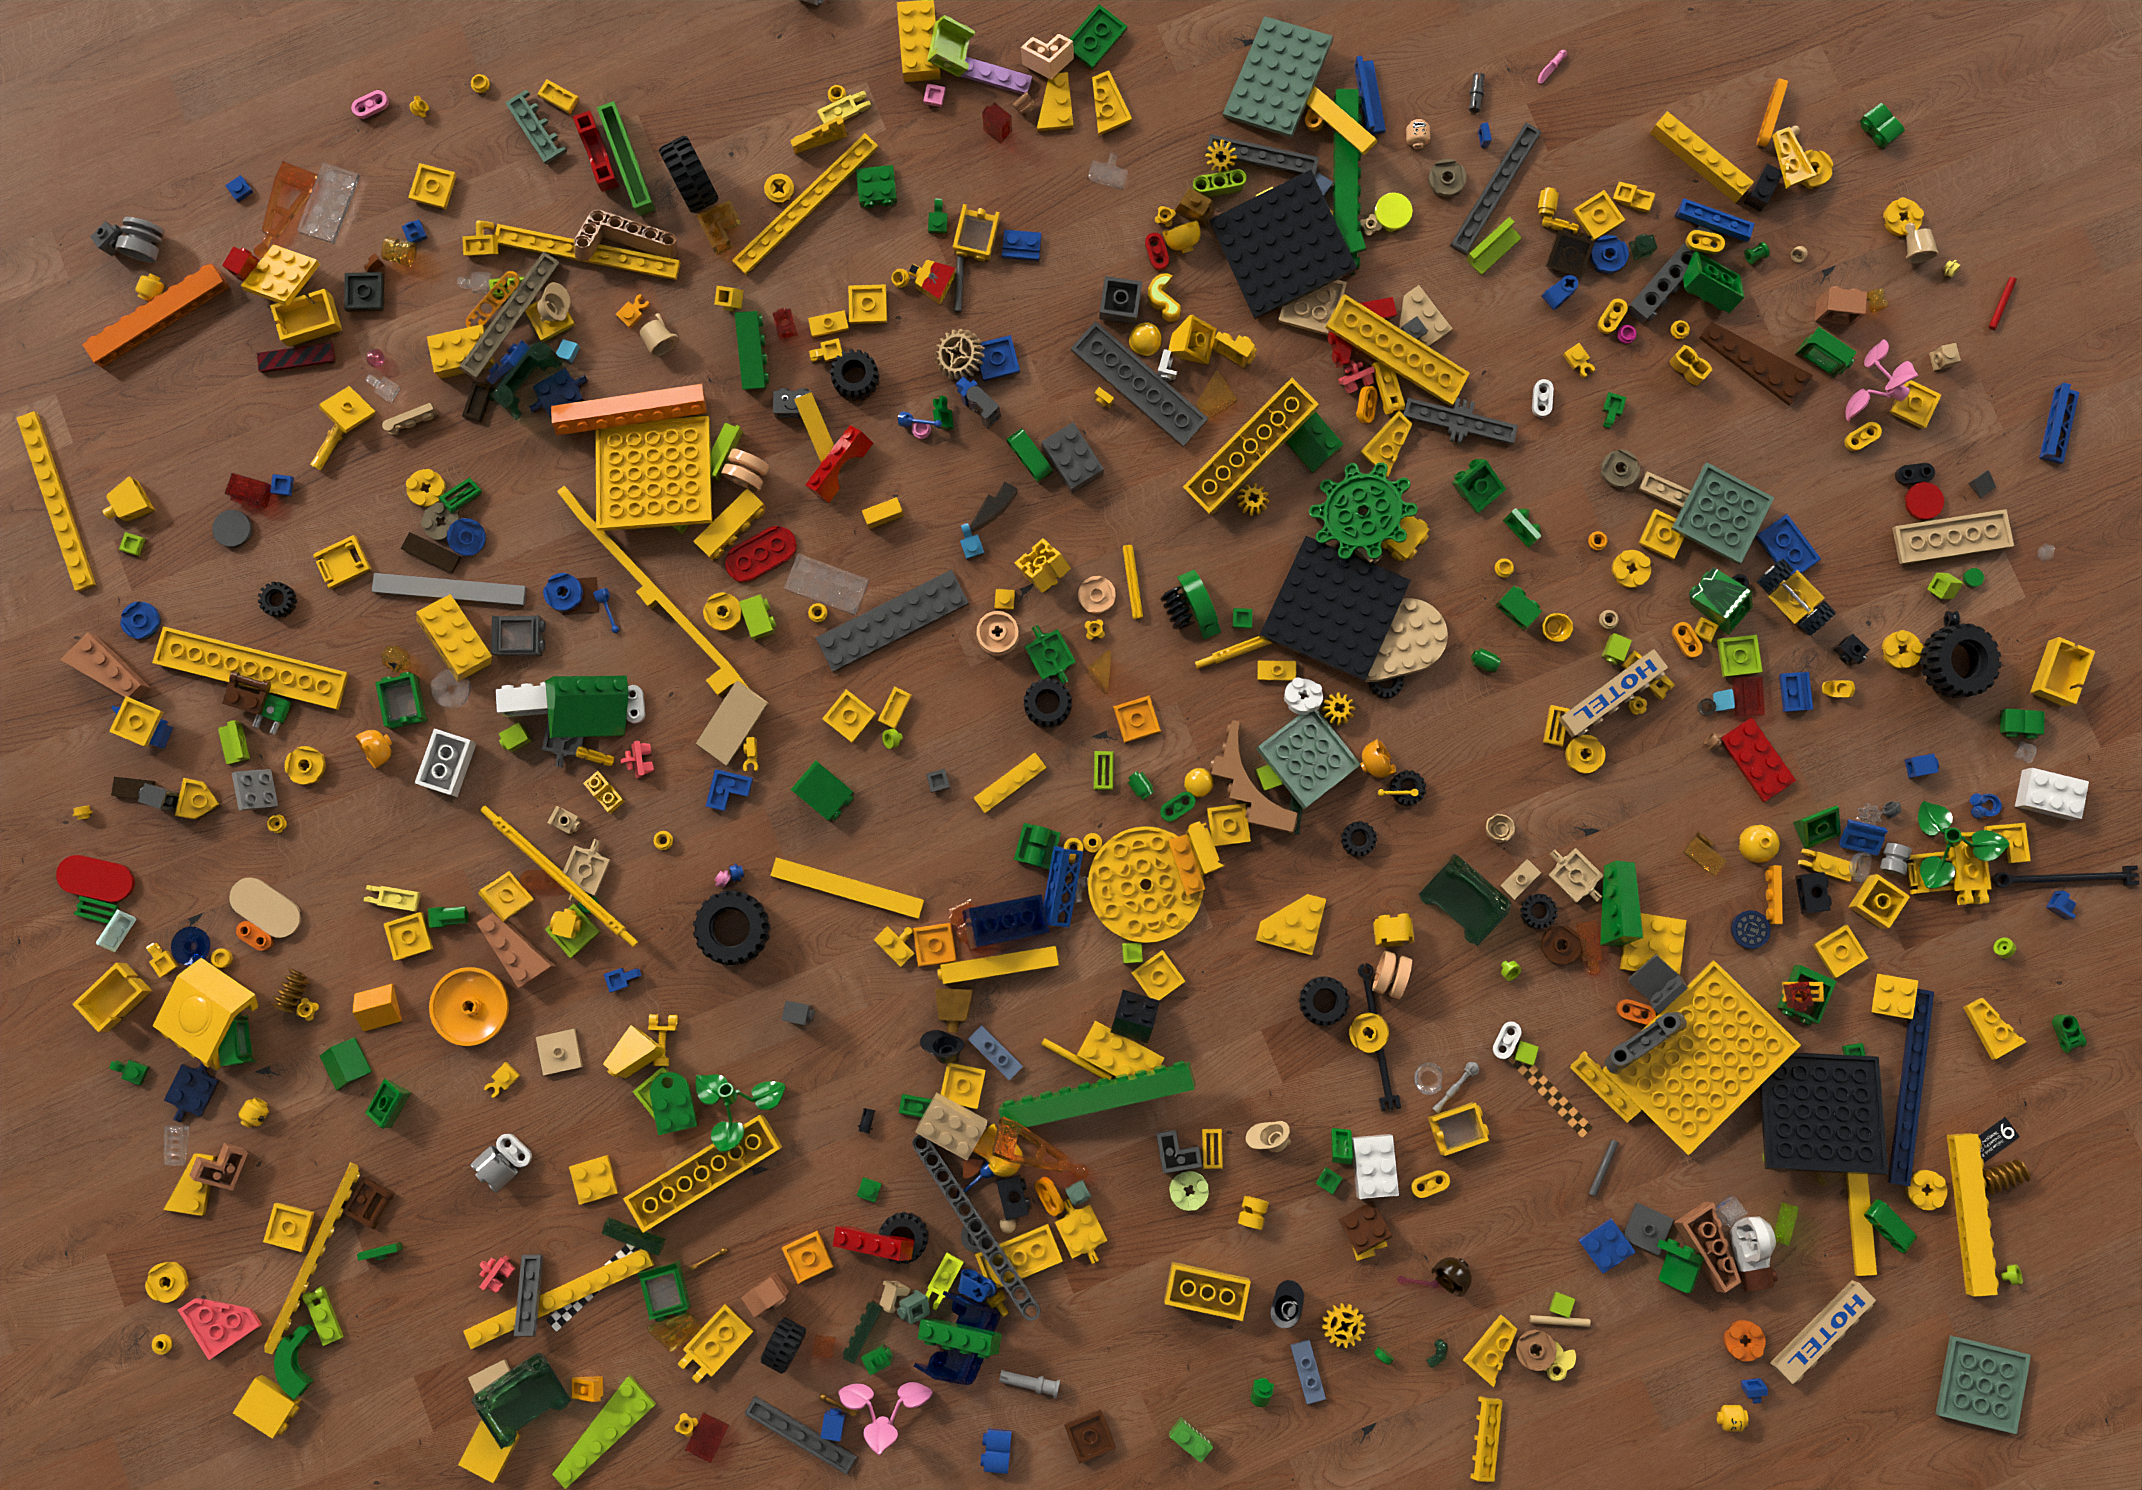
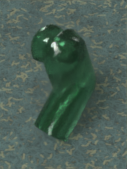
M1443 1339L1435 1341L1436 1353L1426 1359L1430 1368L1435 1367L1446 1359L1448 1345Z

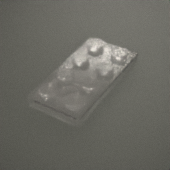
M323 162L297 231L301 234L335 244L360 175Z
M797 554L784 589L856 616L869 579Z

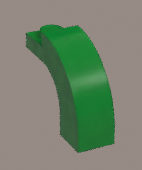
M1192 570L1178 576L1177 579L1182 593L1185 594L1184 596L1192 608L1202 638L1205 640L1221 633L1216 611L1197 572Z
M311 1324L303 1327L299 1326L292 1335L284 1337L276 1350L274 1358L276 1379L284 1392L293 1400L301 1397L314 1381L303 1372L298 1362V1353L301 1346L315 1330Z

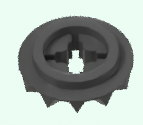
M974 1221L971 1228L974 1232L978 1228H980V1231L982 1225L979 1221ZM964 1226L961 1232L962 1244L971 1252H981L978 1246L974 1244L971 1235H968L969 1232ZM990 1238L983 1239V1247L987 1249L992 1240Z

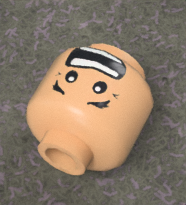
M1422 119L1411 121L1406 127L1407 144L1413 146L1414 149H1422L1430 142V125Z

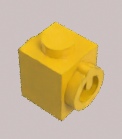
M566 908L564 912L555 911L550 922L552 934L575 939L576 933L581 929V916L575 915L576 911Z

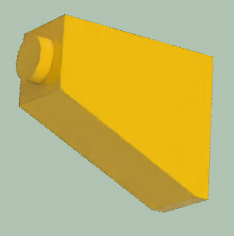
M630 1026L603 1065L608 1068L607 1072L613 1077L617 1078L620 1076L626 1079L663 1055L666 1050L642 1030Z

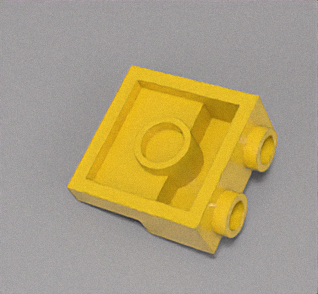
M1221 332L1217 333L1212 348L1245 368L1247 363H1252L1258 350L1255 348L1253 341L1246 336L1241 337L1239 335L1234 341L1229 334H1222Z

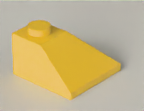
M1189 315L1172 333L1168 350L1180 359L1209 364L1217 329L1196 316Z

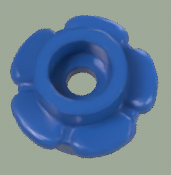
M734 863V866L729 867L732 881L738 880L740 882L741 877H744L742 866Z

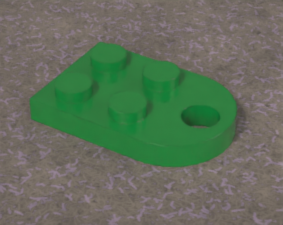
M675 1072L663 1073L656 1077L650 1087V1098L658 1135L698 1126L692 1094L686 1078ZM665 1077L673 1079L672 1087L666 1088L663 1085Z

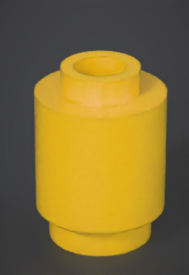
M1547 187L1540 192L1538 203L1540 216H1554L1559 198V193L1556 192L1555 188Z

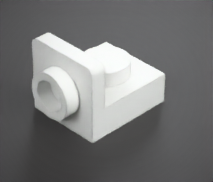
M1166 349L1163 351L1157 374L1163 380L1171 381L1176 379L1177 372L1169 370L1173 358L1170 357L1171 351Z

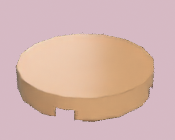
M1092 576L1084 580L1078 591V599L1082 608L1092 614H1103L1114 605L1116 598L1113 584L1101 576Z

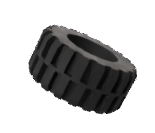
M681 136L660 147L658 151L691 213H696L718 201L719 197L687 136Z
M1964 623L1943 627L1939 631L1933 632L1930 636L1931 638H1928L1924 643L1926 648H1922L1921 655H1923V659H1920V665H1923V670L1921 671L1923 676L1927 677V684L1929 686L1933 685L1932 689L1937 693H1941L1942 696L1952 698L1976 696L1987 691V688H1991L1995 682L1993 679H1997L2000 673L1997 671L2001 668V662H1999L2001 652L1997 650L1998 644L1992 640L1993 636L1989 632L1984 633V628ZM1957 644L1965 648L1970 658V668L1964 678L1954 671L1951 664V654Z
M722 891L719 894L710 896L709 900H705L701 904V909L697 910L695 914L697 915L696 921H693V926L695 927L693 935L697 940L698 948L703 951L706 957H709L716 963L738 965L749 962V960L756 958L760 951H763L765 943L770 936L768 935L770 930L769 916L765 912L764 906L756 898L739 891ZM727 910L742 912L750 924L748 937L737 946H726L720 943L714 933L716 919Z

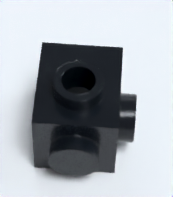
M1854 634L1845 637L1834 649L1840 656V660L1850 666L1862 663L1867 658L1865 654L1870 650Z

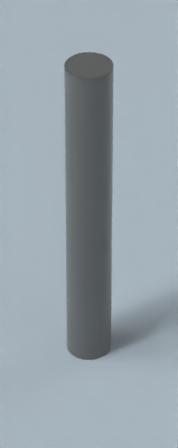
M957 256L954 312L957 313L962 312L963 256Z
M1611 1139L1589 1194L1596 1197L1619 1142Z

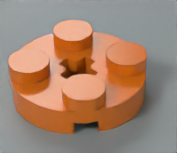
M1747 1320L1733 1322L1732 1326L1724 1334V1345L1727 1351L1740 1361L1748 1362L1761 1357L1766 1344L1762 1329ZM1744 1335L1749 1339V1343L1746 1346L1740 1343V1339H1743Z

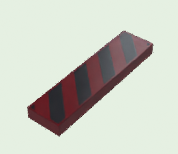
M329 342L257 353L258 370L260 373L333 363L335 362L334 344Z

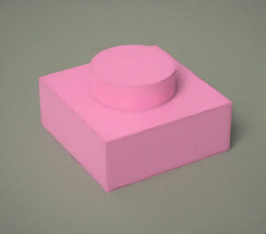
M927 84L923 100L924 104L942 107L946 91L945 87Z

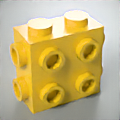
M1415 517L1404 518L1400 521V527L1407 533L1406 540L1398 543L1392 539H1387L1381 543V548L1389 550L1392 553V557L1397 561L1402 560L1405 562L1407 558L1411 560L1417 553L1416 546L1419 543L1423 545L1428 539L1427 532L1430 529L1427 527V523L1421 519L1417 520Z

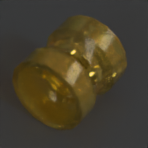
M1883 288L1867 292L1870 313L1889 307L1888 301L1884 298L1885 292Z

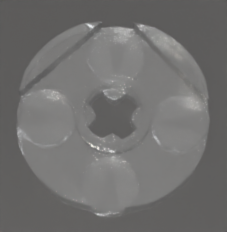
M446 670L439 673L431 681L432 697L441 706L454 709L461 707L467 702L471 692V684L467 677L457 682L451 671ZM449 685H455L456 687L455 689H453V694L447 692Z

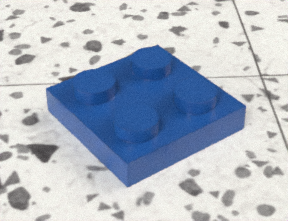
M1011 335L980 344L984 347L981 353L985 356L980 358V361L983 362L980 365L983 381L1020 373Z
M1612 1218L1579 1239V1242L1602 1273L1610 1270L1636 1252Z

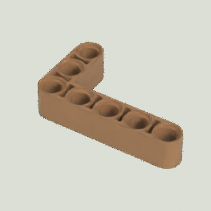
M594 210L588 215L574 239L575 257L581 261H587L592 257L602 238L661 257L673 258L677 255V238L674 234L601 210Z

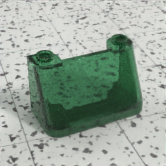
M543 342L529 343L515 365L491 389L489 393L490 400L517 421L522 415L518 408L521 400L514 394L537 366L543 371L548 367H554L558 370L563 361L547 344Z
M1452 854L1418 894L1423 903L1426 905H1434L1436 903L1465 928V939L1477 946L1509 914L1512 906L1510 900L1456 854Z
M542 1353L532 1355L480 1390L471 1399L476 1411L500 1449L512 1445L517 1436L516 1431L549 1408L560 1411L572 1401Z

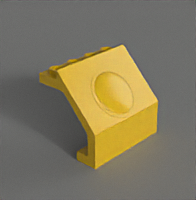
M200 958L176 977L153 1027L160 1031L166 1039L170 1038L179 1048L187 1050L193 1058L197 1057L201 1060L204 1066L211 1067L217 1071L222 1067L220 1066L218 1049L233 1019L245 1008L253 1012L259 1006L254 993Z

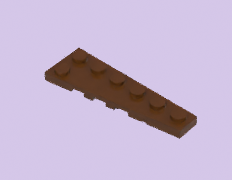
M1711 322L1699 337L1700 340L1788 406L1793 403L1813 377L1812 374L1714 322Z

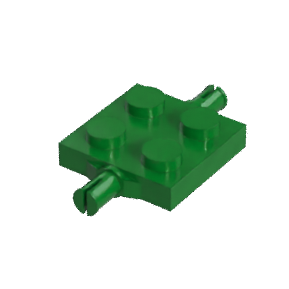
M1035 625L1031 629L1036 639L1024 648L1042 680L1057 675L1063 684L1069 682L1064 671L1069 666L1075 664L1076 661L1061 633L1056 629L1051 633L1043 634L1039 625Z

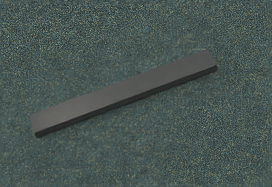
M1528 123L1524 124L1453 239L1450 247L1464 255L1468 253L1542 131Z

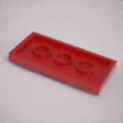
M1752 717L1721 737L1722 745L1762 802L1767 801L1796 781Z

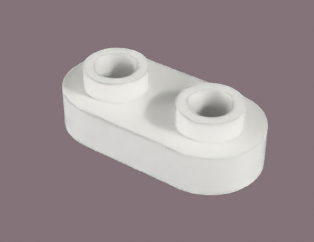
M1539 380L1533 388L1532 412L1539 418L1548 416L1552 410L1554 387L1549 380ZM1540 388H1544L1545 393H1541ZM1542 406L1544 411H1540L1538 407Z
M630 685L628 686L629 696L626 719L631 723L638 724L645 718L644 693L640 687ZM635 691L636 696L631 698L630 693ZM633 710L638 712L635 717L631 715Z
M1507 1022L1502 1026L1493 1045V1053L1497 1058L1506 1059L1513 1053L1521 1036V1028L1517 1023ZM1509 1028H1512L1514 1030V1035H1509L1507 1033V1030ZM1500 1046L1506 1047L1505 1053L1499 1051Z
M503 1134L497 1139V1149L514 1166L524 1167L531 1162V1151L513 1134ZM506 1140H510V1147L505 1145ZM521 1153L525 1155L524 1160H521L519 1158V1155Z

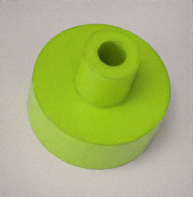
M889 729L883 732L882 739L885 747L892 749L899 746L903 736L895 729Z
M2004 937L1995 942L1993 949L1999 957L2009 958L2015 953L2016 945L2009 938Z
M1507 961L1502 962L1501 967L1503 969L1501 975L1507 981H1512L1519 976L1521 967L1515 961L1509 963Z
M2017 1264L2007 1266V1272L2001 1274L2004 1281L2010 1280L2013 1286L2023 1284L2022 1273Z

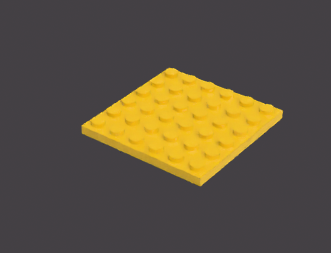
M709 416L672 418L596 430V529L598 531L712 523Z

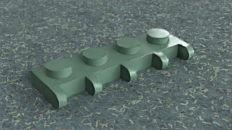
M525 90L505 102V104L545 165L566 153L567 149L565 147L557 149L553 141L558 139L557 134L553 133L550 136L547 134L543 127L548 124V120L546 118L538 120L534 112L539 107L536 103L531 106L528 105L525 98L530 93L528 90Z

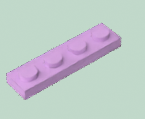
M966 57L965 62L969 63V68L960 77L1021 95L1029 92L1033 76Z

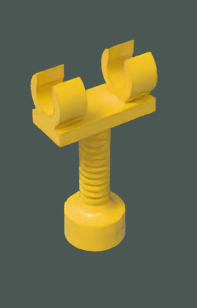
M649 1015L648 1030L659 1031L658 1044L664 1049L666 1048V1032L668 1030L677 1031L678 1015H669L668 1027L658 1026V1015ZM664 1053L653 1061V1066H669V1058Z

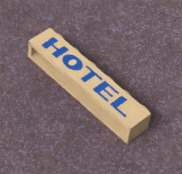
M1653 649L1562 715L1558 720L1571 737L1576 735L1580 737L1588 731L1587 727L1593 724L1595 726L1604 720L1602 717L1607 712L1612 714L1619 709L1617 706L1622 701L1627 703L1634 698V692L1637 690L1642 692L1649 687L1650 684L1648 682L1653 678L1657 681L1664 676V670L1668 666Z
M1852 1280L1770 1364L1787 1382L1791 1384L1799 1382L1804 1377V1373L1808 1369L1813 1368L1818 1363V1359L1831 1350V1345L1835 1341L1841 1340L1846 1334L1845 1331L1849 1327L1855 1326L1863 1313H1867L1872 1309V1304L1876 1300L1859 1282Z

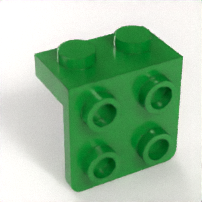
M1670 1238L1668 1241L1659 1239L1657 1247L1668 1251L1659 1280L1678 1290L1691 1294L1705 1257L1696 1254V1249L1686 1245L1683 1248L1680 1247V1242Z

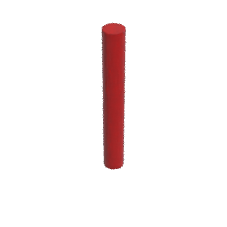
M2009 277L1989 324V328L1992 330H1996L2017 281L2015 277Z

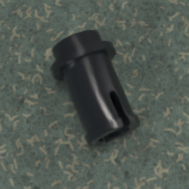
M863 1108L861 1122L857 1126L859 1127L858 1131L870 1134V1130H873L871 1126L875 1110Z

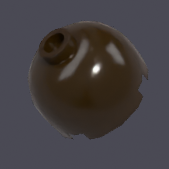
M1447 1257L1441 1259L1432 1268V1274L1435 1272L1437 1275L1435 1280L1451 1294L1455 1291L1459 1293L1458 1297H1462L1471 1286L1472 1275L1468 1268L1469 1265L1461 1258Z

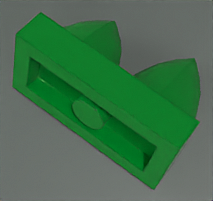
M1515 508L1502 521L1529 548L1542 536L1540 534V525L1529 523V509L1517 510Z

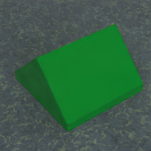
M1837 805L1793 822L1805 849L1841 835L1840 813Z
M356 1037L330 1047L319 1056L336 1091L372 1073Z
M384 1078L365 1114L380 1128H391L411 1092Z

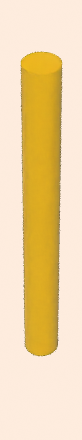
M1046 1038L1041 1043L1042 1046L1101 1078L1111 1080L1113 1076Z

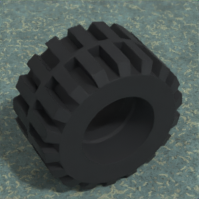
M849 349L850 353L843 351L841 352L842 356L838 355L835 358L836 362H832V369H830L831 380L840 396H844L847 400L852 398V401H857V398H860L862 401L865 400L864 396L867 395L869 398L871 392L876 391V385L879 384V372L874 359L869 357L868 353L864 352L863 354L859 349H857V352ZM859 367L865 370V377L858 383H849L844 380L845 373L851 368Z
M1039 679L1038 682H1033L1031 687L1026 690V695H1024L1025 713L1035 725H1040L1042 728H1054V726H1059L1063 721H1066L1068 715H1070L1072 707L1071 695L1068 688L1062 682H1058L1057 679ZM1052 693L1058 697L1059 707L1053 713H1042L1037 708V698L1041 694Z
M1324 976L1311 979L1303 986L1304 988L1300 991L1301 995L1299 998L1300 1010L1310 1022L1327 1026L1341 1021L1342 1017L1346 1016V1011L1350 1006L1348 1004L1350 997L1347 994V989L1344 988L1340 981ZM1322 989L1331 991L1335 997V1005L1327 1013L1319 1012L1313 1004L1315 993Z
M906 1212L895 1213L882 1224L879 1234L892 1236L893 1231L901 1226L911 1229L915 1236L912 1260L897 1261L888 1259L890 1262H896V1264H909V1262L916 1261L926 1249L928 1230H926V1225L919 1216L916 1217L913 1213L909 1214Z
M784 1317L770 1337L762 1353L761 1363L783 1374L795 1357L806 1335V1328Z

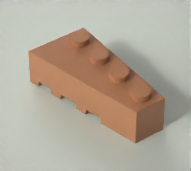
M87 632L60 659L124 697L127 696L138 701L150 689L105 642L94 634Z
M495 912L477 922L478 927L518 988H525L556 967L528 939L523 937L516 928L507 920L503 922Z
M1703 1202L1673 1223L1687 1246L1696 1249V1254L1705 1257L1701 1268L1715 1291L1726 1293L1741 1283L1733 1257L1730 1256L1727 1239L1724 1238L1721 1229L1722 1225L1715 1211L1714 1202Z

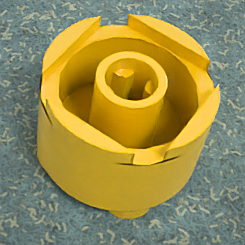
M1408 913L1398 914V917L1390 918V915L1378 916V919H1375L1373 928L1375 945L1377 947L1380 944L1381 947L1403 946V941H1408V944L1415 942L1412 918L1409 917Z

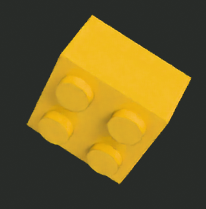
M1869 875L1848 907L1878 928L1888 929L1910 896L1880 875Z

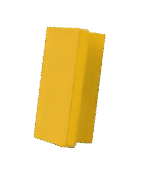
M897 497L862 510L869 529L904 516Z

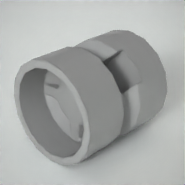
M1886 843L1884 850L1886 858L1882 859L1880 870L1894 875L1905 876L1908 867L1906 861L1910 859L1912 849L1896 843Z

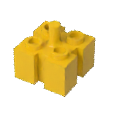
M1041 539L1032 547L1033 551L1028 555L1025 553L1015 562V565L1023 576L1043 593L1052 585H1056L1058 583L1056 577H1063L1071 567L1059 551L1054 547L1052 548L1046 540Z

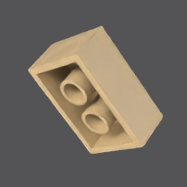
M936 1092L915 1133L968 1160L986 1129L988 1120Z

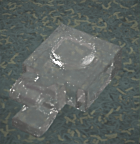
M491 272L471 273V278L457 277V285H460V289L472 288L473 293H488L490 291L489 280L492 279Z
M370 374L365 379V381L375 387L373 392L390 403H392L401 389L399 385L384 376L381 381Z

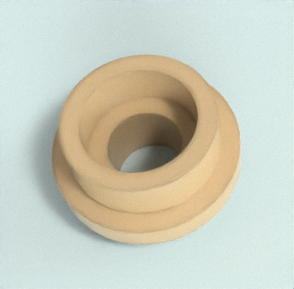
M1605 610L1599 616V623L1605 629H1612L1618 624V615L1612 610ZM1610 617L1611 623H1607L1605 618Z

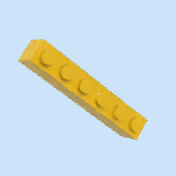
M1668 111L1650 132L1653 137L1734 203H1737L1754 183L1753 180Z

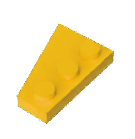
M1108 70L1092 77L1098 136L1132 122V117L1110 71Z
M1790 127L1777 131L1772 135L1786 189L1810 180L1817 175Z

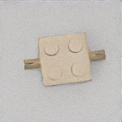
M594 839L590 849H583L574 845L563 870V873L583 891L595 896L611 862L610 859L601 856L597 852L602 842ZM570 894L568 900L576 902L577 899Z
M1574 848L1567 856L1562 857L1554 849L1549 854L1557 864L1547 876L1575 903L1587 894L1595 899L1596 902L1602 897L1594 888L1604 875L1581 852Z

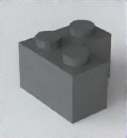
M1175 1129L1156 1132L1163 1173L1202 1167L1198 1146L1179 1148Z

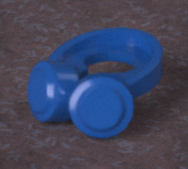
M1976 793L1969 800L1973 806L1971 814L1977 819H1981L1983 816H1995L2002 808L2000 799L1993 794L1980 795ZM1987 800L1993 803L1991 811L1981 806Z

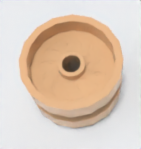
M732 449L728 456L732 464H725L721 474L742 487L753 491H760L763 481L759 476H766L770 465L745 451Z
M993 611L983 616L977 625V639L980 647L986 653L992 656H1004L1015 649L1019 641V630L1016 621L1011 615L1003 611ZM996 632H1001L999 637H996Z
M1384 951L1375 973L1372 991L1384 994L1388 989L1390 997L1400 999L1409 980L1412 959L1401 956L1396 962L1395 953Z

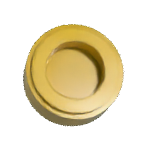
M217 949L211 955V963L217 968H226L233 960L232 953L227 949Z

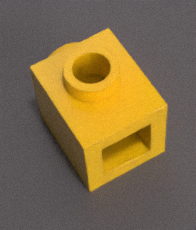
M717 286L714 305L723 306V310L734 312V308L741 309L744 290Z

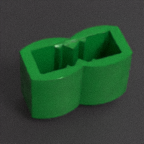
M1883 103L1878 104L1860 120L1861 128L1871 134L1874 143L1883 149L1905 131L1900 121L1893 117L1890 110Z
M2021 709L2001 710L2000 733L2006 734L2008 738H2017L2018 735H2025L2026 739H2038V736L2044 735L2045 712Z

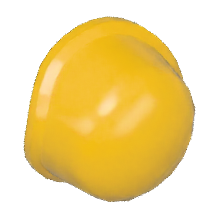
M1141 323L1130 333L1129 345L1139 355H1153L1161 346V333L1151 323Z

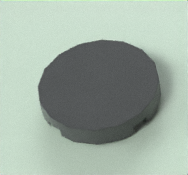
M226 510L220 513L213 523L215 539L220 544L229 548L242 546L244 542L250 539L252 534L251 521L244 513L237 510Z

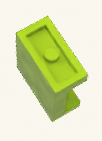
M942 16L935 22L927 61L960 77L969 68V63L965 62L969 40L975 35V31L949 16Z

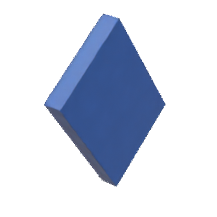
M1788 514L1755 536L1775 564L1783 558L1794 569L1788 577L1796 570L1802 574L1821 560L1820 556Z

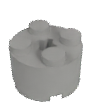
M490 1145L470 1164L477 1172L475 1174L482 1183L485 1181L489 1183V1187L495 1193L501 1190L518 1173L516 1166L509 1163L506 1157L494 1145Z

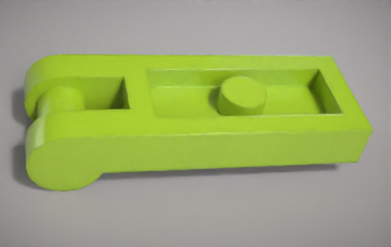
M320 1286L312 1293L307 1292L303 1294V1301L309 1309L322 1345L325 1346L343 1338V1333L325 1288ZM319 1298L321 1304L316 1305L315 1300Z

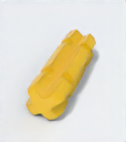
M1547 215L1542 220V226L1549 228L1550 226L1551 229L1561 231L1564 227L1573 230L1574 235L1577 234L1579 229L1578 224H1569L1568 221L1558 218L1552 219L1551 216Z
M578 747L576 750V756L580 758L585 757L586 760L600 764L603 763V765L612 766L614 762V757L611 755H604V753L591 749L586 750L587 748Z

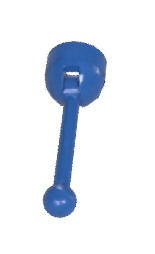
M902 411L898 416L900 427H909L912 423L935 425L937 428L942 425L940 420L914 419L913 415L908 412Z
M608 588L593 592L597 602L604 604L612 625V632L618 633L619 627L616 626L607 604L610 598Z
M988 1161L980 1168V1175L964 1188L965 1192L983 1177L989 1179L995 1175L988 1167ZM959 1191L956 1193V1197H957V1198H958L959 1195H960V1192H959Z

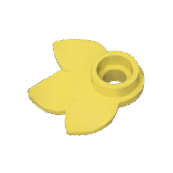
M1554 1340L1557 1349L1556 1356L1552 1365L1544 1371H1547V1375L1551 1380L1561 1381L1566 1377L1567 1370L1574 1367L1576 1353L1575 1350L1563 1351L1560 1344ZM1555 1367L1560 1368L1559 1374L1553 1373Z

